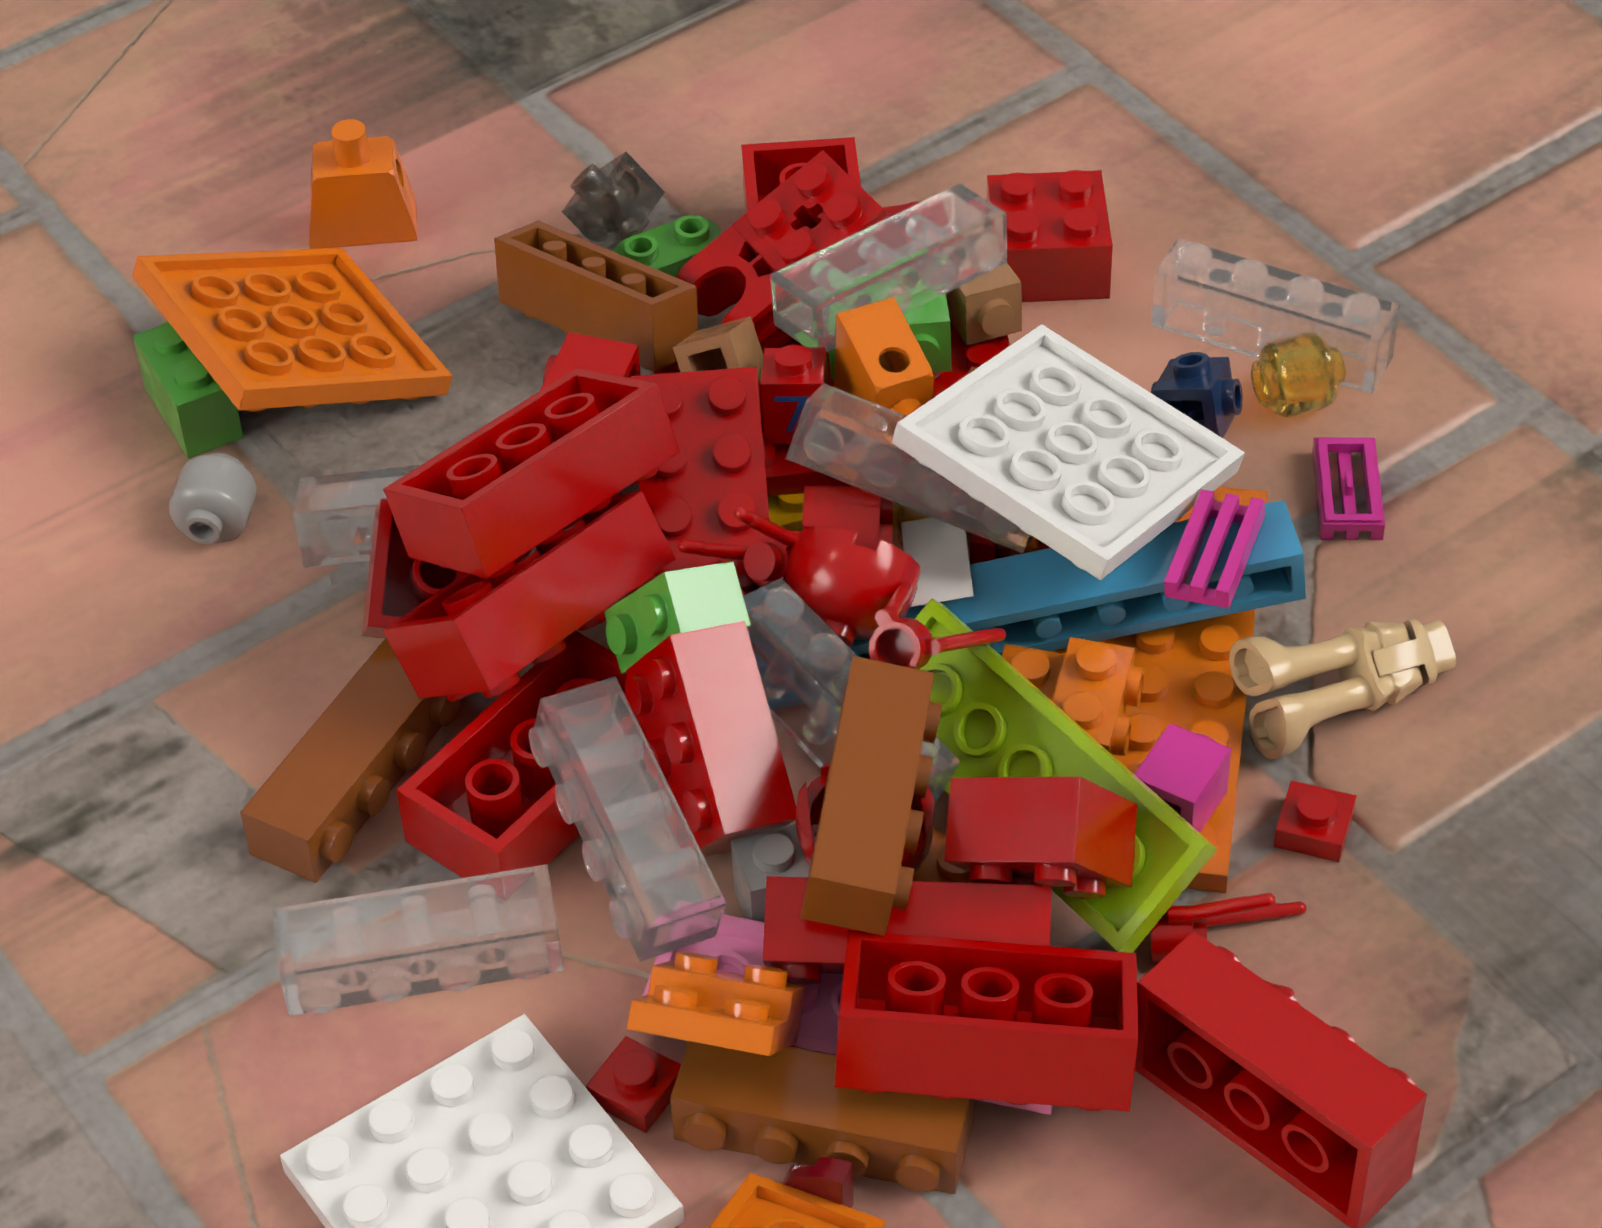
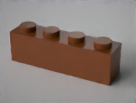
M536 221L494 238L499 302L523 312L526 317L546 322L561 329L565 334L570 332L636 344L639 349L640 366L650 371H662L672 368L677 362L673 347L695 331H698L697 289L693 284L541 221Z
M385 638L240 811L250 855L317 883L333 862L337 863L345 857L352 844L353 837L368 818L380 813L388 800L390 791L404 773L413 770L420 763L426 746L441 727H446L453 722L460 709L461 699L448 701L446 696L419 699L387 638Z
M857 656L852 657L800 915L801 919L885 936L892 908L906 910L914 868L901 866L903 851L915 854L924 814L922 811L911 809L913 796L925 798L933 762L932 756L920 753L922 742L934 744L942 710V703L930 701L934 679L933 672Z
M691 1041L688 1043L670 1097L674 1140L688 1142L696 1148L709 1151L725 1149L756 1155L774 1164H788L792 1162L811 1166L816 1165L819 1157H833L851 1161L853 1178L864 1176L899 1183L905 1188L917 1192L935 1190L956 1194L974 1124V1099H940L932 1095L896 1092L867 1093L858 1089L835 1088L836 1055L787 1047L771 1056H765Z

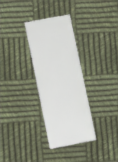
M963 512L901 522L903 550L911 555L921 566V573L917 583L918 588L911 607L926 605L931 598L938 602L973 597Z

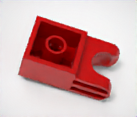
M822 150L691 258L680 269L676 278L696 286L697 311L699 315L714 316L736 304L725 315L721 324L751 316L764 355L765 348L783 347L810 323L814 322L818 327L825 323L823 290L870 286L906 257L910 250L886 211Z

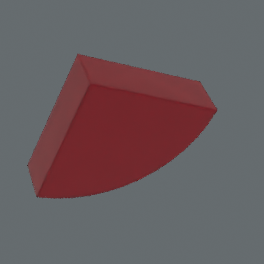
M819 1157L816 1165L802 1167L800 1163L798 1165L795 1164L790 1167L782 1184L838 1204L850 1208L853 1206V1166L851 1161L833 1157Z

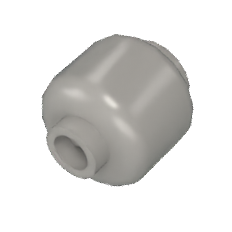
M223 453L199 455L188 460L181 469L170 497L169 515L174 525L181 532L198 543L211 544L216 541L223 542L236 539L247 526L256 500L257 485L252 474L238 459Z

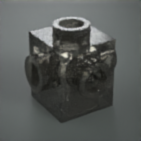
M624 152L600 169L595 163L584 169L570 185V188L575 193L562 210V213L591 243L608 248L619 240L623 241L633 235L642 233L650 222L648 216L665 191L627 152Z

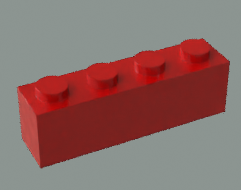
M766 876L762 960L764 965L788 971L786 983L819 984L821 983V973L843 974L848 930L853 929L800 918L808 877ZM912 881L906 910L892 908L886 933L1050 946L1052 886Z

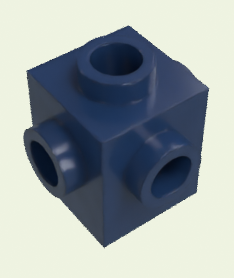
M1190 352L1179 355L1175 359L1169 360L1160 378L1151 387L1153 395L1221 438L1225 436L1235 415H1240L1242 410V386L1239 379H1232L1229 357H1209L1202 352Z

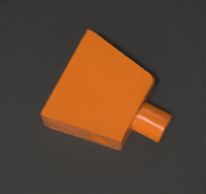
M346 119L337 122L331 129V141H319L312 146L309 201L310 249L418 241L416 198L395 141L388 136L367 138L366 127L359 120Z
M894 297L836 314L834 398L870 444L871 448L880 450L887 446H893L894 444L891 441L897 422L933 398L934 376L932 368Z

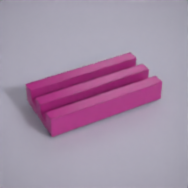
M1314 437L1312 458L1320 540H1333L1334 531H1345V540H1358L1359 531H1369L1370 540H1383L1385 520L1375 438ZM1328 453L1337 454L1343 514H1334ZM1351 453H1361L1367 514H1357Z
M1201 489L1164 580L1165 597L1230 608L1265 517L1264 499L1251 498L1249 505L1245 506L1239 505V495L1226 493L1223 502L1214 501V491ZM1211 519H1216L1191 584L1188 585L1186 581ZM1232 522L1241 523L1216 589L1207 588L1222 553V548Z

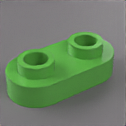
M686 215L624 239L615 247L613 252L676 277L680 269L721 235L718 225L708 218L698 215Z

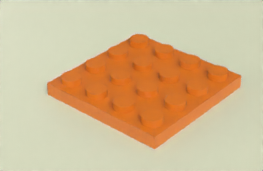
M343 248L137 256L132 277L238 410L259 412L266 408L293 406L312 408L321 404L348 402L365 404L369 401L389 399L417 400L420 397L444 396L448 393L453 375Z

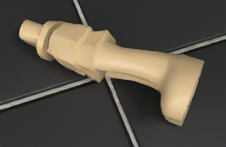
M1413 618L1402 623L1368 621L1365 623L1364 628L1347 627L1340 636L1302 646L1285 647L1266 637L1250 636L1233 643L1230 650L1229 663L1236 685L1244 694L1250 696L1269 693L1308 677L1338 669L1341 682L1300 693L1284 694L1257 703L1250 711L1249 728L1256 748L1266 758L1278 759L1296 751L1309 729L1323 720L1362 708L1375 711L1385 702L1395 705L1419 686L1433 684L1436 681L1437 674L1455 668L1456 656L1447 628L1442 621L1436 620L1421 624Z

